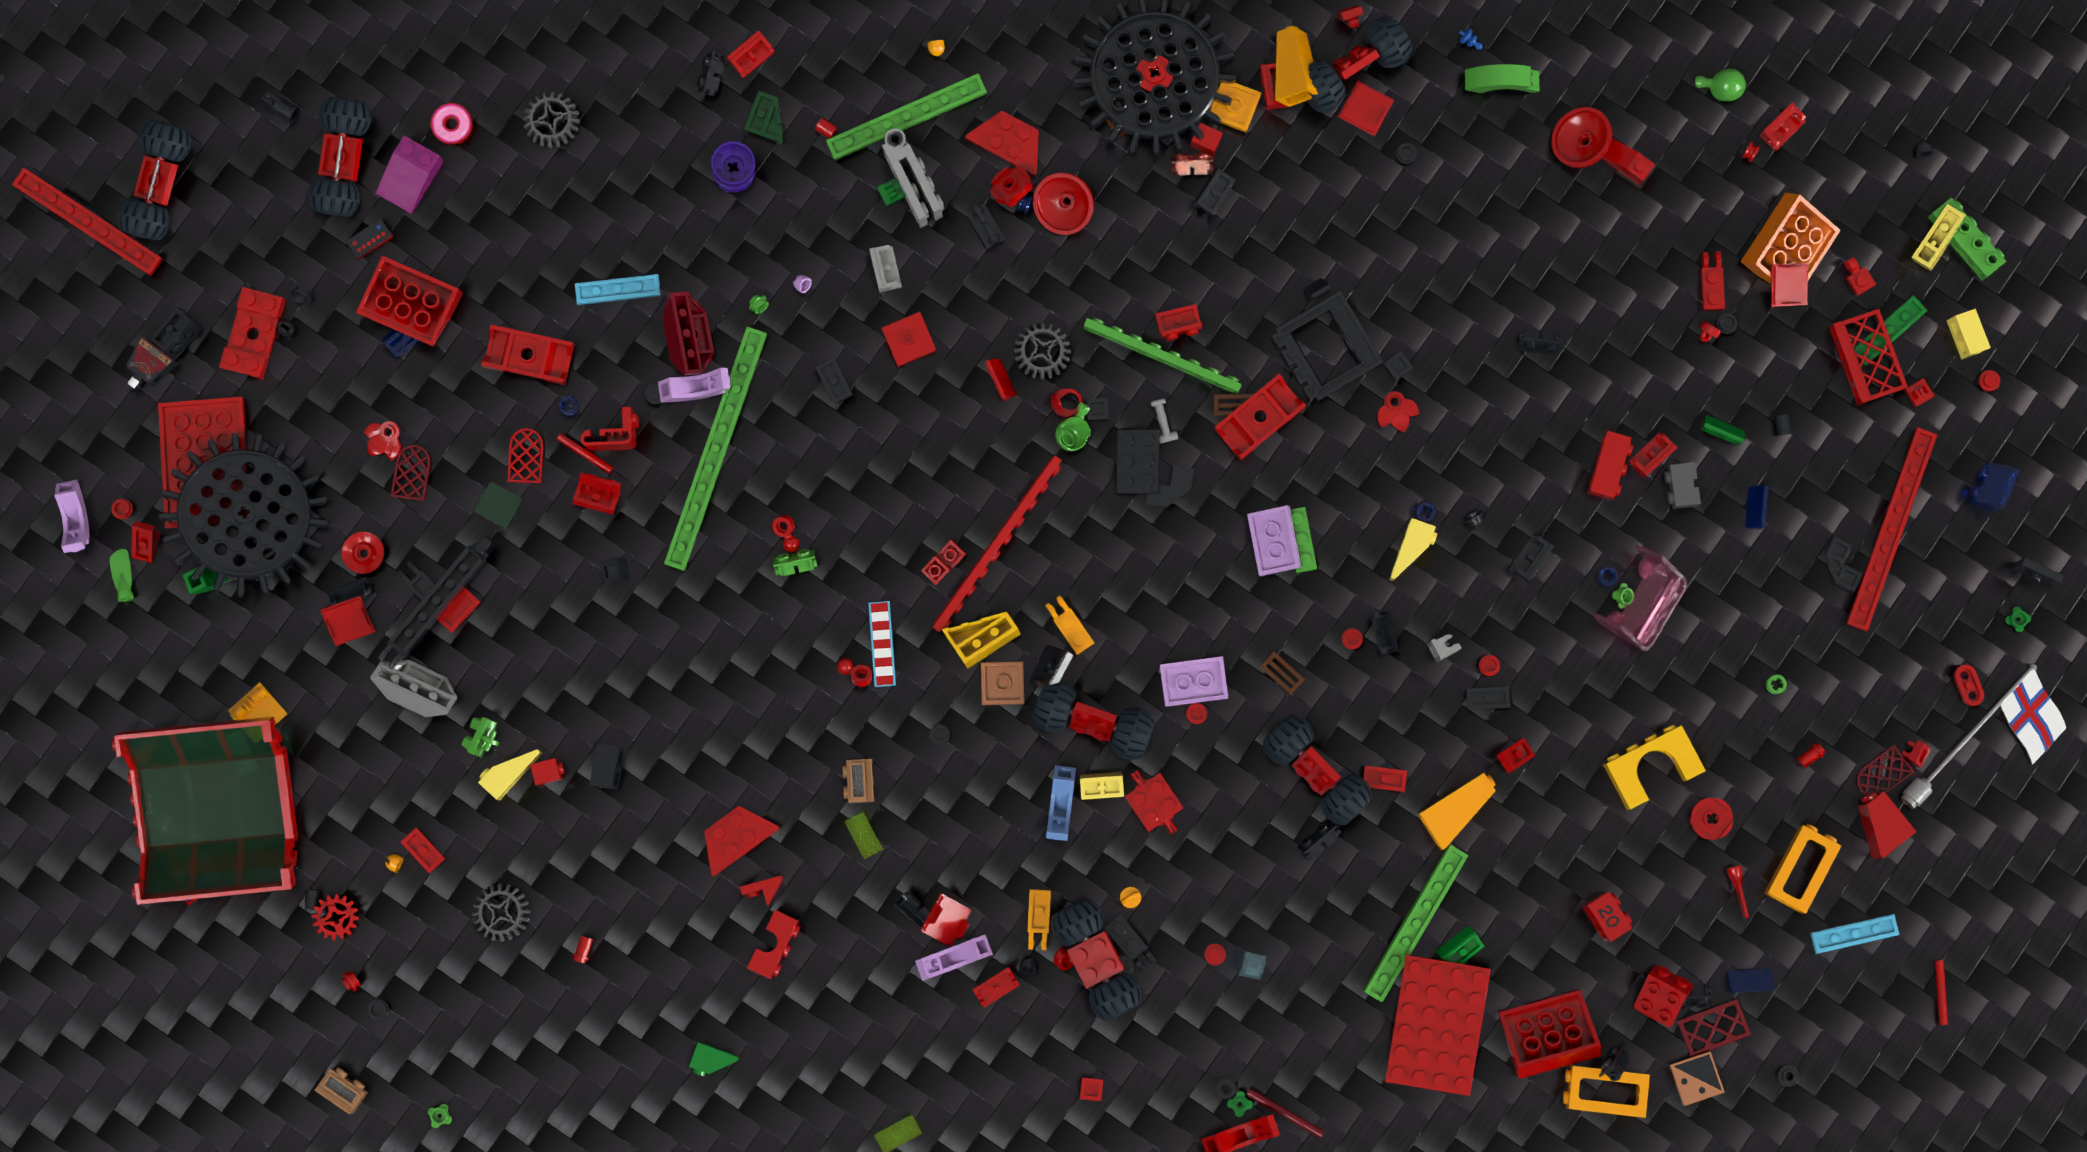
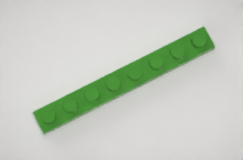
M975 74L826 140L836 161L885 139L886 133L891 129L904 131L987 94V91L979 74Z
M1093 317L1092 320L1086 319L1084 330L1234 394L1239 393L1242 384L1238 383L1239 380L1233 376L1227 375V378L1219 375L1220 372L1214 368L1208 367V369L1200 367V363L1193 359L1186 361L1180 358L1181 355L1171 350L1169 353L1161 350L1162 347L1153 342H1150V344L1144 343L1141 337L1134 334L1130 336L1123 334V330L1116 326L1109 328L1103 325L1104 322Z
M1450 844L1447 846L1364 987L1363 992L1380 1002L1384 1001L1404 966L1405 954L1411 955L1466 861L1467 854Z

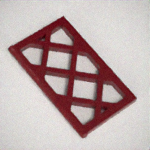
M1738 999L1677 1021L1690 1057L1751 1035ZM1735 1005L1737 1011L1735 1017L1724 1014V1009ZM1713 1012L1718 1014L1713 1026L1702 1021L1705 1015ZM1721 1016L1732 1021L1728 1033L1717 1028ZM1691 1020L1696 1021L1697 1024L1693 1033L1686 1031L1683 1023ZM1736 1023L1743 1026L1745 1033L1737 1036L1731 1034ZM1700 1024L1711 1028L1707 1040L1696 1036ZM1715 1031L1726 1035L1724 1041L1716 1044L1710 1042ZM1694 1038L1705 1043L1702 1049L1693 1051L1691 1044Z

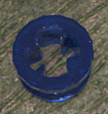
M1025 195L1020 200L1017 211L1023 210L1025 214H1028L1033 197H1026Z
M565 396L559 402V409L563 414L572 416L577 413L579 404L574 397ZM573 401L572 405L574 408L565 411L564 403Z
M1422 503L1416 510L1417 518L1422 522H1430L1436 515L1435 507L1431 503ZM1423 507L1431 509L1429 518L1421 515Z
M1611 567L1602 569L1598 574L1599 583L1605 587L1614 585L1618 580L1617 571ZM1605 571L1613 574V578L1610 579L1612 582L1608 583V580H1603V576L1606 575Z

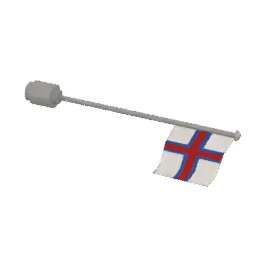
M2035 664L2029 665L2030 668L1927 779L1923 777L1921 779L1915 778L1902 792L1901 800L1909 808L1919 807L1932 793L1930 781L1999 707H2001L2010 728L2024 746L2031 765L2066 729V725L2060 711L2045 692L2037 676V666Z

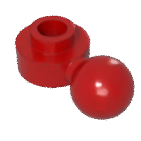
M788 515L778 516L772 523L774 533L784 537L783 548L787 552L797 551L799 540L791 534L795 529L793 519Z
M842 658L838 661L837 670L843 675L851 674V681L854 685L864 687L871 683L872 671L868 666L857 665L854 667L853 662L848 658Z

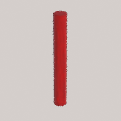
M559 434L557 437L559 442L606 473L610 474L614 467L564 434Z
M1936 960L1935 972L1939 1025H1948L1944 961Z

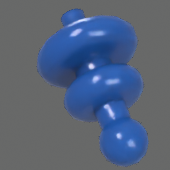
M1467 29L1465 32L1459 31V34L1462 35L1459 39L1461 44L1467 41L1468 47L1474 45L1477 50L1482 49L1483 45L1476 41L1477 36L1472 35V29Z

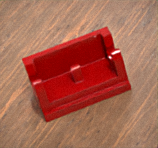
M758 30L727 56V59L744 79L774 54L775 51Z
M1276 63L1261 65L1260 75L1266 110L1288 107L1275 100Z
M1792 102L1759 136L1772 149L1777 151L1806 122V116Z
M1658 433L1628 463L1645 478L1678 447L1666 435Z
M1008 967L974 988L973 992L985 1008L1020 986V984Z

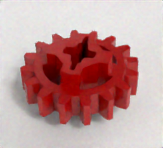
M335 893L334 898L327 894L326 901L319 899L321 905H314L313 907L317 913L311 914V917L317 920L312 924L313 926L319 925L317 933L319 934L323 931L325 939L328 935H331L332 940H335L336 935L344 939L343 933L346 932L350 935L351 931L349 928L357 927L353 920H358L359 917L353 913L357 912L358 909L357 907L351 908L354 902L352 900L346 902L347 897L345 895L339 899L338 893ZM335 903H340L344 905L346 908H337L335 906ZM327 906L326 914L320 917L322 910ZM332 912H336L337 915L341 914L337 922H334L333 919L329 920L332 917ZM349 917L347 925L343 928L342 923L344 919ZM329 924L333 926L336 931L329 930L325 928L323 925Z

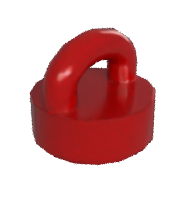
M1703 321L1700 325V328L1703 330L1700 335L1702 342H1708L1712 336L1718 338L1721 330L1707 321Z
M1067 947L1060 948L1053 960L1054 964L1063 971L1070 969L1074 965L1067 952L1069 950Z

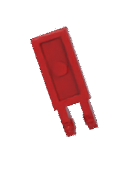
M1715 251V268H1708L1709 255L1707 252H1702L1701 289L1703 311L1725 309L1721 251Z

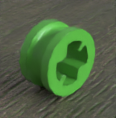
M1773 675L1766 681V689L1771 694H1780L1787 686L1785 678L1781 675ZM1778 679L1780 680L1781 688L1774 690L1772 688L1774 685L1771 686V682Z

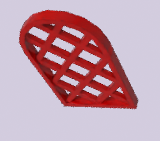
M528 428L520 429L511 437L507 482L542 484L544 445L543 439L536 431ZM522 433L525 437L519 442L515 437ZM533 433L539 437L535 442L529 438ZM526 439L532 444L527 449L522 446ZM514 440L517 444L512 448ZM539 441L541 443V450L536 445ZM518 446L524 450L520 456L514 452ZM533 447L539 451L534 457L528 452ZM513 454L516 457V459L511 463V458ZM525 454L531 458L526 464L521 460ZM539 455L540 464L535 460ZM519 460L523 467L517 471L513 465ZM532 461L538 466L533 472L528 467ZM512 468L516 473L510 478ZM526 468L530 474L524 479L520 472ZM540 469L538 478L535 473ZM518 475L522 480L513 479ZM533 475L537 481H530L528 479Z

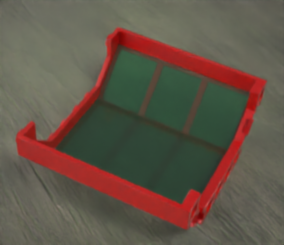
M274 717L124 731L114 735L112 739L113 751H116L117 757H124L130 770L128 773V783L132 785L133 791L130 800L131 805L135 806L136 813L133 815L134 826L138 828L136 844L141 850L139 879L132 886V896L136 899L137 905L288 890L295 886L296 877L293 866H296L297 851L293 850V847L295 846V841L298 840V831L287 749L285 746L281 747L279 743L282 742V736L279 729H275L276 721Z

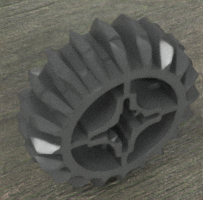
M551 92L550 97L543 93V99L541 100L536 96V104L531 101L529 102L532 109H525V112L530 116L523 117V120L528 122L524 125V128L529 130L527 132L529 137L534 136L532 139L534 143L540 141L541 147H544L547 143L548 147L552 148L553 143H555L560 148V141L563 140L565 144H568L566 139L568 136L574 139L571 131L578 132L579 130L578 127L574 126L580 124V120L575 118L579 116V112L574 110L576 105L574 103L570 104L571 100L569 97L563 100L564 96L561 93L557 98L554 92ZM551 105L560 106L567 112H554ZM544 108V115L536 120L538 113ZM550 113H551V115L554 117V119H553V122H554V123H553V126H554V128H553L552 125L549 123V121H550ZM565 120H568L565 128L559 132V126L565 123ZM536 128H549L552 135L542 134Z
M1041 323V329H1037V325L1033 324L1034 331L1031 332L1028 327L1025 328L1028 335L1020 333L1019 337L1023 341L1016 340L1015 342L1017 346L1021 347L1014 349V353L1021 354L1015 357V360L1018 362L1023 361L1020 363L1019 368L1022 369L1027 366L1025 374L1028 375L1032 370V378L1034 379L1037 373H1040L1041 380H1044V373H1048L1049 379L1052 378V371L1059 375L1058 367L1066 368L1062 361L1069 362L1070 360L1069 357L1064 355L1071 354V349L1065 348L1070 345V342H1062L1066 338V334L1058 336L1060 328L1053 332V324H1050L1048 329H1045V323ZM1045 335L1054 340L1041 342L1036 336ZM1031 340L1035 350L1027 358L1025 348ZM1038 345L1042 349L1048 348L1046 350L1047 357L1042 353L1037 354L1039 352ZM1056 345H1059L1060 355L1057 361L1054 362L1050 352ZM1043 360L1049 366L1038 367L1033 365L1032 362Z
M498 884V891H496L494 885H491V893L486 889L482 891L485 898L477 896L481 904H473V907L479 908V912H472L473 916H479V919L474 920V924L481 923L482 925L477 930L481 932L486 929L484 937H488L492 933L491 940L493 941L497 939L498 935L501 942L505 941V935H507L509 940H512V932L519 936L520 931L517 928L525 930L526 926L522 924V921L529 922L530 920L528 917H524V913H531V910H524L523 907L529 905V901L521 902L525 895L520 894L517 897L519 889L515 888L511 892V885H507L504 890L503 884ZM498 895L508 896L500 905L490 901ZM513 900L518 908L517 919L510 912ZM486 907L492 912L490 924H488L485 917ZM495 908H505L506 911L504 912H506L508 917H498L497 914L499 913H497ZM503 920L513 924L506 930L499 931L495 929Z

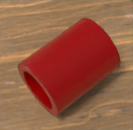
M822 117L817 123L815 130L830 139L835 136L838 127Z

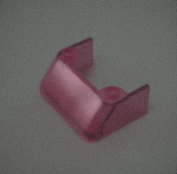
M1637 545L1635 549L1644 557L1638 565L1639 575L1643 579L1634 593L1632 603L1626 606L1623 613L1614 611L1607 618L1596 614L1594 617L1612 633L1635 647L1647 651L1653 646L1687 588V579L1664 556Z

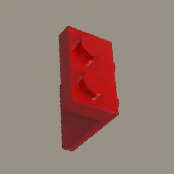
M1656 964L1648 974L1634 1004V1008L1657 1022L1671 1027L1685 999L1692 991L1694 984L1684 977L1673 974L1666 967Z

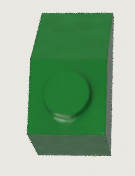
M698 1042L689 1067L693 1068V1073L705 1076L706 1073L711 1074L739 1061L740 1057Z

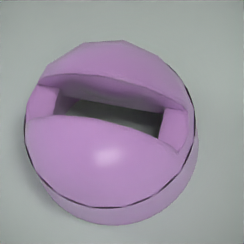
M805 275L796 276L797 279L793 281V286L799 292L806 293L812 285L811 279Z

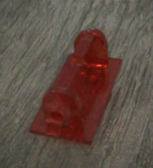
M1184 153L1176 154L1175 157H1171V163H1175V165H1171V173L1176 174V176L1190 175V167H1194L1195 175L1209 174V172H1213V164H1209V162H1213V156H1209L1208 153H1197L1196 156H1188V154Z

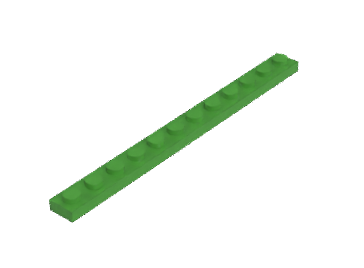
M750 327L746 328L729 376L730 389L725 390L726 393L722 396L664 562L667 566L682 571L686 569L767 337L765 332Z

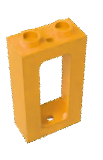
M1809 824L1799 826L1764 892V894L1801 914L1807 913L1841 848V845L1836 843V838L1827 834L1825 837L1817 833V828ZM1813 840L1824 846L1826 852L1802 897L1796 899L1785 893L1783 887L1807 841Z
M1570 1065V1069H1566L1565 1082H1568V1089L1564 1091L1563 1104H1566L1567 1109L1646 1118L1649 1074L1623 1072L1621 1078L1618 1081H1614L1637 1084L1635 1105L1582 1100L1579 1098V1086L1582 1078L1612 1081L1606 1074L1599 1077L1602 1069Z

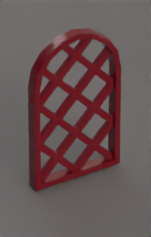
M409 445L399 453L396 461L391 497L425 501L431 461L428 452L423 447ZM410 449L413 452V454H411L409 457H406L404 455V452ZM423 450L426 453V457L421 460L417 454ZM402 455L405 460L399 463ZM416 456L419 462L412 466L409 459ZM428 459V465L426 467L423 462ZM407 462L411 468L404 472L400 466ZM421 464L425 470L418 474L415 468ZM398 468L402 473L399 477H397ZM413 470L417 476L410 480L406 474ZM426 473L424 482L421 476ZM404 476L408 483L401 486L398 480ZM419 478L422 485L416 489L413 482ZM396 483L399 486V489L397 491H395ZM408 485H411L414 489L410 494H407L404 490ZM424 487L423 495H421L419 490ZM400 491H402V492L405 494V496L396 495V494H398ZM417 493L420 498H415L411 496Z
M1893 745L1859 771L1857 786L1864 795L1868 793V788H1874L1876 792L1879 789L1886 790L1885 793L1887 794L1915 771L1896 746ZM1892 749L1891 757L1883 756ZM1894 751L1897 752L1900 758L1894 757ZM1880 758L1879 765H1873ZM1883 758L1890 759L1889 767L1882 766ZM1893 760L1901 761L1900 769L1892 767ZM1903 763L1906 764L1909 770L1903 769ZM1868 767L1867 774H1863L1862 772ZM1871 767L1879 768L1878 776L1870 775ZM1881 769L1889 770L1888 777L1881 776ZM1892 770L1899 771L1898 779L1891 778ZM1902 772L1909 773L1908 775L1902 778ZM1860 776L1867 777L1866 785L1860 784ZM1870 777L1877 778L1876 786L1869 785ZM1880 779L1888 780L1887 788L1879 787ZM1890 781H1898L1890 787Z

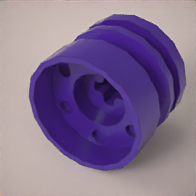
M727 142L721 144L714 151L711 162L712 176L715 183L722 190L740 192L752 184L755 177V158L752 151L745 144ZM736 166L737 172L733 171L731 173L730 168H734Z

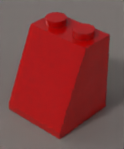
M1884 791L1869 792L1861 799L1862 803L1858 808L1873 859L1885 858L1916 833V830Z

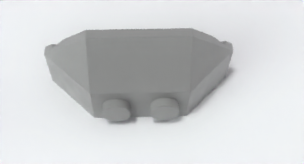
M401 660L394 669L388 667L390 662L381 661L371 675L370 679L388 700L424 717L448 714L457 699V695L454 693L447 677L410 660Z

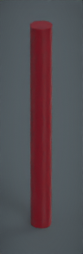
M1251 1088L1248 1090L1247 1097L1320 1139L1323 1136L1324 1130Z

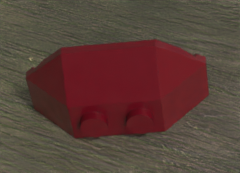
M689 292L669 293L662 320L670 361L683 375L703 374L714 355L707 312L692 298Z

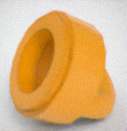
M1127 887L1121 892L1120 901L1123 906L1134 908L1139 905L1141 894L1138 889Z

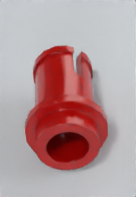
M1819 743L1812 744L1809 750L1797 757L1805 769L1819 757H1824L1823 754L1826 752Z
M580 936L576 952L572 954L574 956L573 960L585 964L586 960H589L587 956L594 940Z

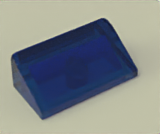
M394 329L382 338L383 343L396 358L419 341Z
M1752 486L1748 489L1745 523L1747 529L1761 530L1766 525L1768 486Z
M1771 968L1728 971L1729 993L1775 990Z

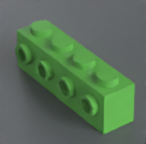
M1951 197L1928 218L1934 224L1947 204L1965 214L1961 203L1953 200ZM1966 215L1950 241L1952 247L1981 281L2006 262L2002 251L1994 248L1990 243L1989 236L1977 228V223L1971 216Z

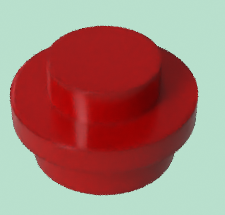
M1987 370L1979 376L1978 382L1983 390L1994 391L2000 385V377L1995 371Z
M118 499L112 505V514L118 519H127L133 513V505L127 499Z
M1349 628L1342 634V643L1346 648L1356 649L1362 644L1363 636L1358 629Z
M1486 655L1479 662V670L1486 676H1493L1500 669V662L1493 655Z
M1211 944L1206 948L1204 956L1209 964L1219 965L1225 960L1226 952L1221 945Z
M352 971L343 973L344 978L341 981L346 989L356 991L357 987L360 986L356 976Z

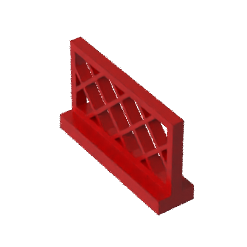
M1879 309L1829 326L1857 406L1908 388ZM1873 315L1876 316L1878 321L1875 330L1865 325L1867 318ZM1853 323L1860 326L1856 336L1849 334L1845 325ZM1863 328L1873 333L1869 343L1858 338ZM1876 335L1884 338L1885 345L1883 349L1872 345ZM1856 341L1867 346L1863 356L1854 351ZM1870 348L1880 352L1876 363L1865 358ZM1883 354L1890 357L1893 362L1890 369L1879 364ZM1864 361L1874 366L1870 376L1862 373L1861 366ZM1877 368L1888 372L1884 382L1873 378ZM1891 374L1898 377L1901 386L1894 388L1886 384ZM1871 381L1881 385L1879 392L1872 396L1868 389Z

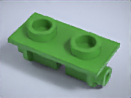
M802 549L795 554L783 553L777 555L776 558H773L776 576L780 575L782 577L795 574L794 566L797 565L799 573L814 570V567H818L817 561L814 559L815 551Z

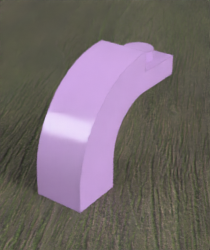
M719 368L701 375L669 377L658 382L660 401H690L726 393L725 390L730 389L728 369Z
M77 480L56 484L54 496L63 521L61 547L64 553L78 552L81 549H85V545L89 544L90 538L84 498Z
M982 935L916 960L915 963L921 979L924 981L993 954L986 935Z

